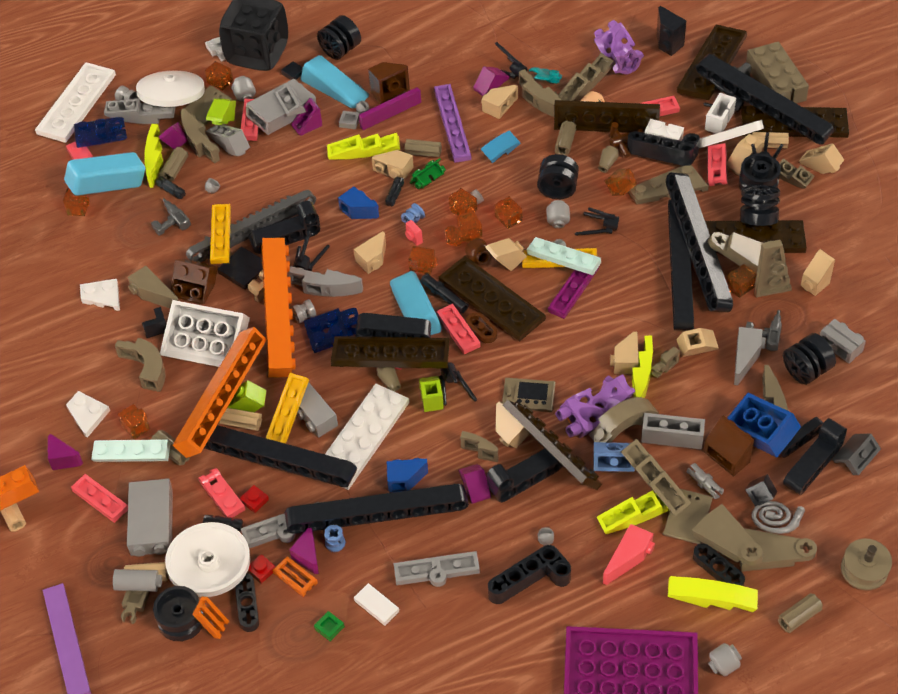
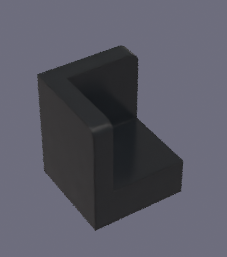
M161 307L154 309L155 319L142 323L146 338L165 333L166 321Z
M768 474L751 481L745 489L755 507L773 500L777 494V489Z

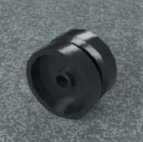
M761 153L746 157L741 163L740 190L749 185H770L778 188L781 172L779 162L774 157Z
M560 154L549 155L544 158L540 163L537 181L539 191L551 199L561 200L572 196L577 186L578 164L571 157Z
M186 586L167 588L154 601L153 612L159 630L165 638L172 641L183 642L192 639L203 627L192 615L200 601L199 597L192 589Z

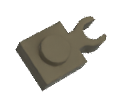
M672 347L669 351H665L660 357L661 361L652 367L654 371L651 374L659 378L663 372L667 373L679 362L680 350Z
M126 591L121 604L123 609H125L121 614L123 622H125L128 616H132L130 619L132 624L136 622V612L144 611L150 594L149 591Z

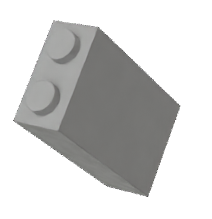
M295 79L246 103V116L267 135L290 124L297 116L288 117L275 95V92L289 83L294 89L303 106L309 98H312L316 103L315 95Z
M170 479L129 482L127 547L131 556L140 557L146 554H164L167 552L172 542L173 488Z

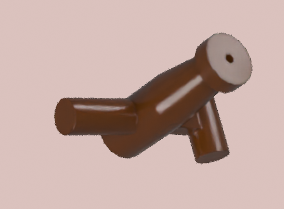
M613 122L609 132V137H611L609 139L610 146H619L623 156L627 158L631 155L626 146L629 133L621 135L617 130L618 123ZM639 129V130L637 131V132L645 133L643 129Z

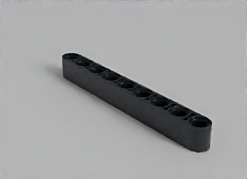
M707 54L696 65V70L701 76L708 80L712 78L735 96L817 144H824L834 133V127L826 120L714 55Z
M670 172L666 177V187L707 306L710 311L730 312L733 308V299L716 251L708 244L710 234L690 177L687 174Z
M669 199L668 223L674 330H693L694 311L691 258L672 201Z
M219 425L216 426L204 447L207 450L340 487H348L357 471L356 465L350 461Z
M452 484L292 506L287 508L284 514L287 531L292 534L304 533L307 528H312V531L325 530L330 525L348 527L461 511L466 509L469 504L464 485Z

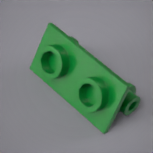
M439 158L435 162L431 160L426 164V168L416 170L412 174L410 184L415 182L417 189H423L432 183L429 176L435 181L444 175L446 169L443 165H439L441 159Z

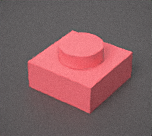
M412 220L406 223L405 235L409 241H413L418 246L423 243L422 230Z

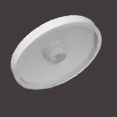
M162 71L142 78L136 85L138 98L147 104L174 107L186 105L201 98L205 92L203 79L196 74L186 71Z
M215 522L197 524L181 532L171 542L166 553V569L171 582L175 586H186L192 589L198 597L217 596L234 588L245 577L250 565L248 543L239 531L229 525Z

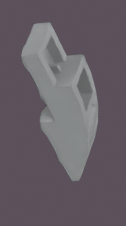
M140 99L106 101L104 115L129 123L159 124L160 119L174 118L176 106H154L141 103Z
M290 266V272H288L291 284L302 286L306 294L336 297L363 292L362 278L355 275H348L328 269L324 275L319 272H312Z

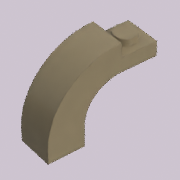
M138 338L136 343L117 340L115 348L118 357L144 364L139 376L142 388L161 392L166 372L159 350L152 343L142 338Z
M634 397L624 400L610 408L598 419L600 423L589 436L594 442L611 443L626 428L633 425L643 426L644 413L659 414V412L646 398Z

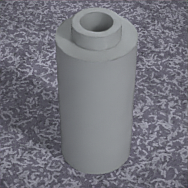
M114 570L113 590L157 592L158 587H162V575H159L158 570Z

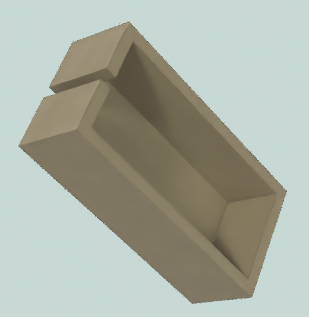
M779 41L747 51L746 62L751 65V74L755 80L789 100L793 90L791 101L795 103L807 100L809 85Z

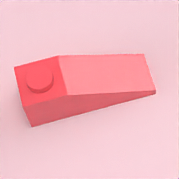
M630 524L604 571L603 584L608 585L644 561L647 553H652L655 546L653 533Z

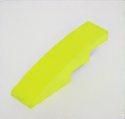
M151 124L145 146V169L150 188L154 187L164 164L161 154L163 149L159 138L161 133L158 124Z
M377 133L361 138L358 134L328 144L329 160L366 158L400 150L399 136L397 133L380 138Z
M652 335L644 336V351L638 352V367H632V387L635 389L634 397L645 398L653 356Z
M652 490L636 500L633 497L597 516V519L605 534H610L626 529L630 524L637 525L669 511V509Z
M670 576L668 583V597L704 608L713 605L727 610H731L733 607L750 612L757 610L758 590L721 581Z

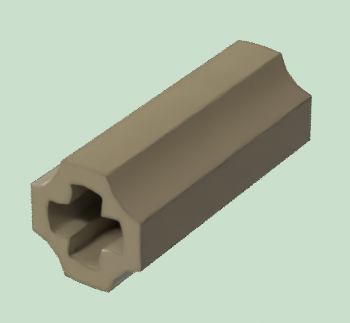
M565 121L562 123L555 144L556 154L565 156L569 154L576 132V124L574 122Z
M406 139L405 153L432 157H440L441 142Z
M181 147L174 149L160 171V176L169 181H174L188 157V152Z
M158 430L152 436L151 440H169L171 442L169 458L179 466L189 461L190 457H184L173 446L176 439L167 432Z
M810 593L778 616L779 625L785 632L791 633L822 610L821 600L815 594Z

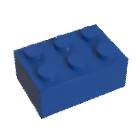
M750 393L745 395L727 418L734 421L742 431L751 435L752 439H754V447L776 458L801 428L792 412Z

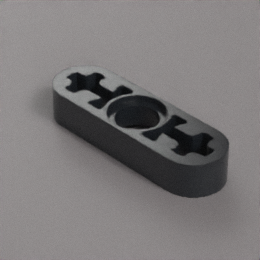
M814 417L801 426L780 455L786 458L816 437L824 422L818 417Z
M707 544L695 546L693 552L694 561L711 576L721 582L744 586V574ZM699 552H700L701 554H703V553L705 552V553H707V555H706V556H705V555L699 556ZM722 564L725 569L723 571H716L713 565ZM731 579H739V582L732 583Z
M246 573L242 581L235 586L238 616L241 628L246 632H253L259 627V614L254 579L250 574ZM244 581H247L248 591L244 592L242 585ZM246 598L253 600L250 606H243L241 603ZM246 613L251 615V624H247Z

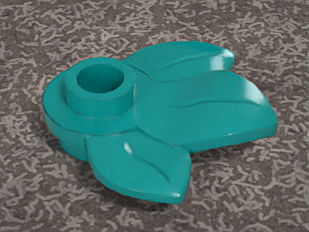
M538 67L529 69V71L537 73L534 79L546 80L550 83H559L560 79H562V75L557 70Z

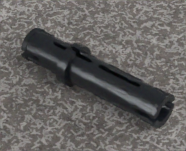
M428 273L422 276L420 282L428 287L432 294L438 295L449 305L453 304L460 314L467 311L469 305L448 290L444 283L438 282Z

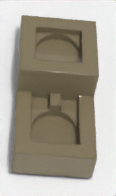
M462 431L460 437L462 449L477 451L478 459L498 462V447L481 436Z

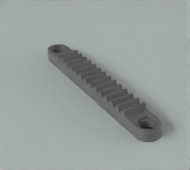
M304 190L292 197L288 195L286 200L280 199V203L274 202V206L268 205V209L262 208V212L255 211L256 215L249 214V218L243 217V221L237 220V224L231 223L230 248L247 240L249 234L254 230L297 215L298 205L309 197L308 201H311L314 205L316 197L310 190ZM205 236V240L191 246L186 252L187 258L197 262L209 259L211 237Z

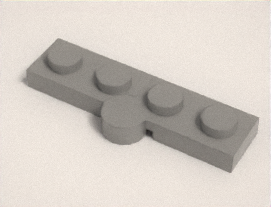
M285 514L240 528L249 548L278 538L280 541L288 543L295 537V534L287 531Z
M477 551L393 563L396 585L430 581L433 586L441 587L446 583L447 578L480 574Z

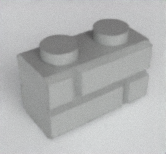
M836 319L832 320L820 332V336L830 344L834 353L849 364L864 350L866 341L859 333L855 334L845 323H840Z

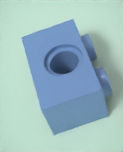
M594 442V471L634 472L635 469L621 453L630 443Z

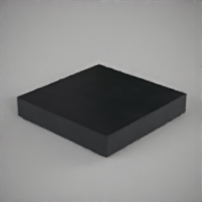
M241 246L230 257L229 263H223L217 271L223 277L246 290L248 284L259 277V273L263 269L262 258Z

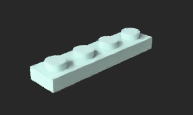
M537 237L534 238L527 248L528 255L593 275L601 264V257Z
M169 440L94 441L91 460L94 462L168 461L171 442Z

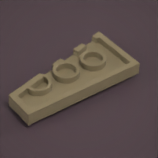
M686 165L628 188V194L637 205L659 201L662 197L670 198L666 187V177L670 172L687 174L690 177L694 191H708L709 186L692 165Z
M781 240L768 241L761 244L754 287L756 298L792 291Z

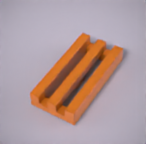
M288 556L273 569V574L302 597L306 595L307 591L312 589L313 585L315 586L318 583L315 577ZM288 564V565H289L290 567H292L295 571H297V572H298L299 574H301L304 578H306L309 582L306 583L304 580H302L297 574H295L293 571H291V570H290L289 568H287L285 565ZM280 569L283 570L286 574H288L291 578H293L296 582H298L301 586H303V588L300 587L297 583H295L292 579H290L287 575H285L282 571H280Z
M201 597L192 615L214 638L220 639L222 636L220 631L224 632V624L228 625L229 620L208 597Z

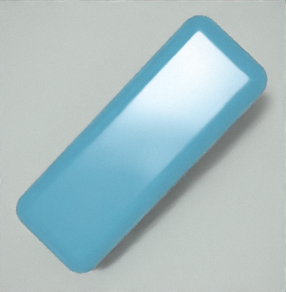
M321 55L306 62L303 66L300 77L302 82L350 108H356L357 103L365 101L369 97L368 92Z
M134 152L74 159L67 163L64 180L71 192L76 196L136 188L142 185L145 165Z
M409 271L392 279L390 286L403 316L427 319L431 322V335L440 333L442 326L417 274L414 271Z

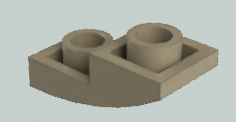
M784 158L779 163L781 166L780 178L794 186L805 189L815 177L801 165L797 169Z

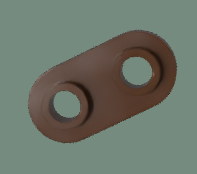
M474 312L466 317V323L481 342L492 343L497 339V328L482 314Z

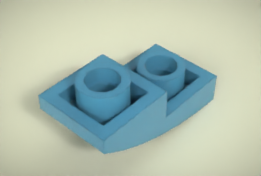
M507 131L481 148V151L494 163L505 152L508 155L521 143L511 131Z

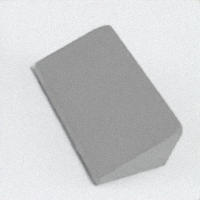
M289 83L275 92L288 117L306 112Z

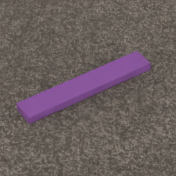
M451 84L435 86L434 92L454 163L471 160V153Z
M62 583L44 589L43 594L67 694H91L65 586Z

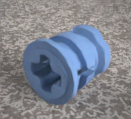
M413 203L411 208L401 215V219L405 224L410 220L417 223L425 217L423 209L416 203Z
M338 525L328 526L324 534L325 546L329 551L338 552L346 544L342 528Z

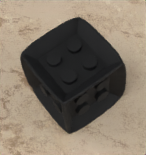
M232 0L222 17L219 28L222 51L226 61L236 66L268 71L274 68L288 41L287 16L282 3L276 0Z

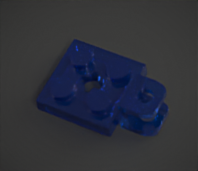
M124 118L97 119L95 121H82L74 124L77 148L127 139L126 129H121L125 127Z
M337 308L303 321L314 353L333 347L335 336L350 337L355 335L356 327L353 328L352 326L357 324V317L359 315L357 308H349L341 312ZM326 328H330L328 329V333H325L323 330Z

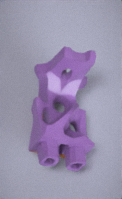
M612 20L608 23L609 30L603 32L602 29L596 30L594 32V41L599 51L616 63L613 66L615 74H630L639 67L644 55L639 50H633L632 47L635 46V43L621 22L618 24L615 20ZM623 38L627 39L628 42L626 44L622 43L621 40ZM608 48H611V53H607Z
M623 374L615 379L607 376L603 380L600 392L595 396H592V390L588 388L568 398L560 406L555 415L559 421L568 419L570 425L565 429L569 437L578 435L579 438L586 436L600 423L598 419L606 411L633 395L635 389L627 384ZM587 397L588 401L583 403L580 402V399ZM595 404H599L603 406V408L595 406ZM590 417L596 418V422L592 423Z

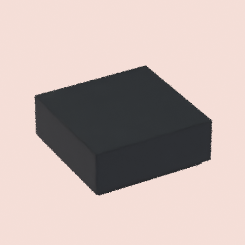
M293 61L284 67L281 72L288 79L296 80L301 76L303 67Z

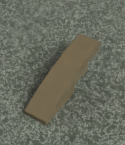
M600 53L592 64L588 63L580 74L576 72L559 93V98L567 101H579L615 65L614 60Z
M764 365L762 376L763 400L789 411L777 378L769 365Z
M637 439L621 451L623 456L674 516H677L691 504L670 476Z

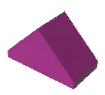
M483 66L473 89L484 96L491 89L501 86L509 79V76L498 68Z
M309 98L304 105L306 112L298 114L291 124L301 136L322 126L320 108L312 98Z
M179 122L172 125L159 136L163 142L173 149L181 147L188 141Z
M52 434L48 435V461L52 470L78 467L83 464L78 451Z
M475 464L458 469L472 504L491 498L485 472L480 465Z
M307 528L289 549L291 559L313 574H319L312 528Z

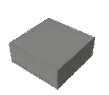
M343 110L339 120V127L356 129L360 113Z

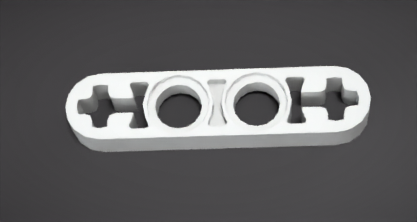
M762 120L700 138L699 148L764 129Z

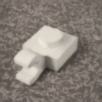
M220 37L205 42L206 48L212 57L217 55L221 62L226 60L223 55Z

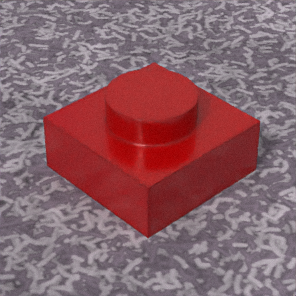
M253 485L240 497V500L247 508L256 513L269 501V497Z
M261 554L250 563L247 572L262 584L273 574V569L276 566Z

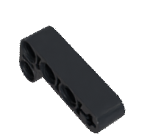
M634 131L628 134L627 148L632 155L689 166L699 154L700 137L695 133H689L679 141Z
M308 200L301 202L297 207L298 216L252 231L248 239L254 252L262 254V238H285V245L304 240L308 231H311L310 237L317 235L321 229L320 221L312 202Z
M361 313L357 317L355 337L431 338V322L420 318Z
M828 418L823 423L816 441L787 473L783 480V485L802 495L841 449L847 428Z
M545 448L508 470H505L501 464L493 466L487 473V485L496 499L502 503L558 472L563 465Z
M545 545L492 578L488 583V598L494 604H502L546 575L556 586H567L571 581V565L555 546ZM559 572H564V573H566V574L560 575V574H558V573H559Z

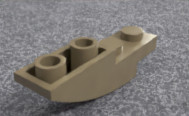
M525 69L519 71L522 97L538 110L554 117L555 100H561L558 94L550 87L543 89L542 85L538 84L534 77Z
M185 108L181 109L182 124L191 149L198 157L205 154L214 164L220 161V150L215 143L210 142L205 134L206 128L204 124L196 120L193 113H189Z

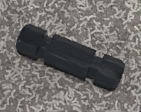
M159 176L156 179L157 186L175 195V197L182 199L186 195L184 189L166 178Z
M395 177L394 183L385 199L387 206L392 207L395 205L396 199L404 185V178Z
M208 514L204 515L203 523H222L235 528L237 531H241L240 528H243L242 519L234 518L232 520L231 517H213V515Z

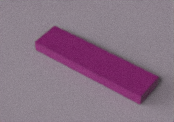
M416 87L359 114L362 130L420 104V89Z
M599 267L593 275L574 270L548 307V312L565 319Z

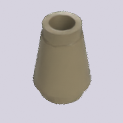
M606 146L602 150L598 166L601 172L607 173L618 159L619 151L615 147Z
M395 367L377 368V376L388 389L395 392L401 388Z

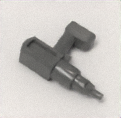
M163 198L162 200L170 216L162 224L156 220L151 222L155 232L160 236L175 223L181 230L188 229L191 226L189 218L176 205Z
M777 310L770 328L762 330V337L767 338L766 349L769 351L778 350L782 328L780 310ZM747 321L746 328H754V324Z

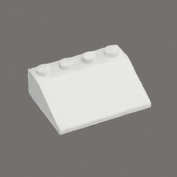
M172 300L160 354L165 357L219 367L238 334L247 330L250 317L243 313Z

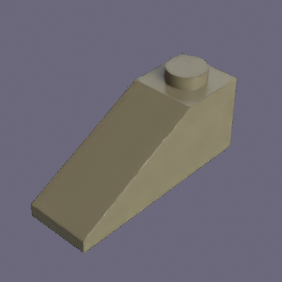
M147 266L128 276L130 291L134 295L137 294L142 300L167 308H171L172 300L178 301V297Z

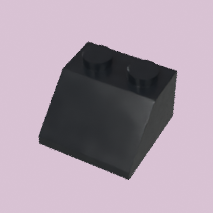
M662 6L658 7L656 32L658 48L672 56L684 46L687 21Z

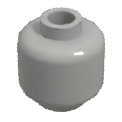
M239 76L232 83L231 88L237 100L244 101V99H253L256 89L250 78Z
M562 200L552 201L546 208L548 224L554 226V228H563L570 221L569 205Z
M723 643L709 653L711 661L708 664L715 674L719 672L722 676H728L740 667L742 657L733 644L729 646L727 643Z

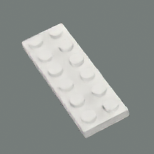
M85 63L36 127V134L66 143L116 76L115 70Z
M375 383L325 453V455L350 461L357 467V471L349 486L342 488L349 490L410 403L408 397Z

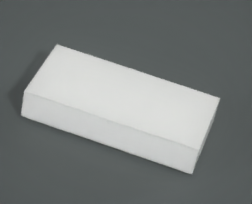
M369 583L354 597V601L384 626L399 613V608Z

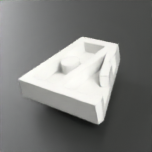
M117 279L80 284L82 303L94 304L103 308L106 305L113 307L116 311L120 310Z
M80 391L66 404L85 437H88L110 412L109 406Z

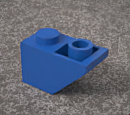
M354 186L338 197L339 210L351 219H377L379 217L377 202L368 198L363 191H359Z
M427 458L387 461L389 493L411 490L428 474Z

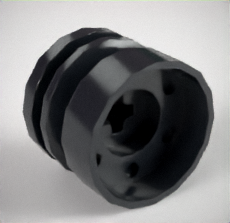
M339 15L330 24L318 31L317 40L320 47L329 57L339 60L360 44L361 34L350 18Z
M749 185L741 189V202L745 204L740 208L741 222L755 226H767L776 224L779 221V208L775 206L780 203L778 198L780 196L779 188L770 185Z
M811 333L804 337L799 343H795L786 349L782 355L783 362L790 375L804 385L811 383L820 374L822 375L835 367L836 357L832 347L817 333Z

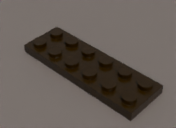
M716 24L678 85L677 93L710 100L717 86L701 76L696 70V65L707 54L714 55L730 65L745 41L747 31Z
M555 100L554 130H560L562 123L568 121L576 124V131L610 132L612 123L617 122V130L621 133H630L639 129H643L645 132L650 119L659 121L660 104Z
M754 106L741 107L742 125L762 120L764 129L754 132L789 133V137H805ZM803 107L832 124L834 133L830 137L848 138L847 108Z
M779 220L776 224L767 226L749 225L741 221H705L710 236L714 232H720L728 236L735 232L762 243L781 240L784 253H806L807 250L803 220Z
M466 256L462 257L439 276V281L444 283L447 288L519 342L546 320L544 313Z
M335 336L331 366L448 368L450 338Z
M507 399L502 406L581 484L595 490L601 487L602 483L598 480V474L592 469L588 470L584 466L586 463L580 457H575L571 454L573 450L565 443L559 442V436L552 430L548 431L545 428L546 424L540 418H535L532 415L534 412L528 406H523L518 401L514 403Z

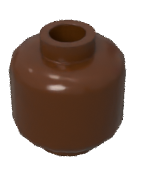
M480 238L471 240L465 248L466 256L479 266L487 263L492 254L485 248L488 244Z

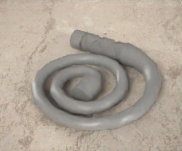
M768 501L760 506L757 505L752 511L751 518L754 524L764 531L784 534L795 530L799 526L805 508L798 506L790 523L786 527L771 528L763 525L756 518V514L761 509L759 511V518L762 522L772 526L784 525L789 522L791 513L788 507L782 503ZM782 510L785 511V513H786V518H785V519H783V520H781V521H771V520H774V519H781V517L783 516V511H782Z

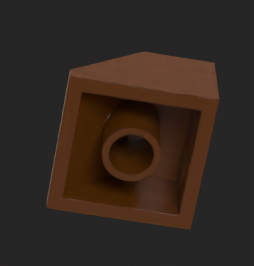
M382 62L368 69L371 94L380 104L410 91L407 65Z

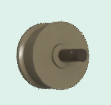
M867 538L852 542L847 547L841 562V572L845 580L853 587L861 590H874L882 586L892 567V557L888 549L880 542Z

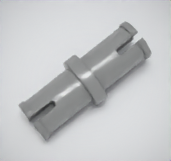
M696 463L690 465L696 472L688 468L687 473L698 482L700 488H704L714 499H718L720 496L715 490L722 495L724 489L712 480L713 477L710 474H706Z

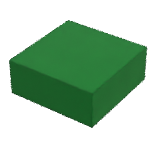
M329 611L314 625V629L329 641L345 627L344 622Z

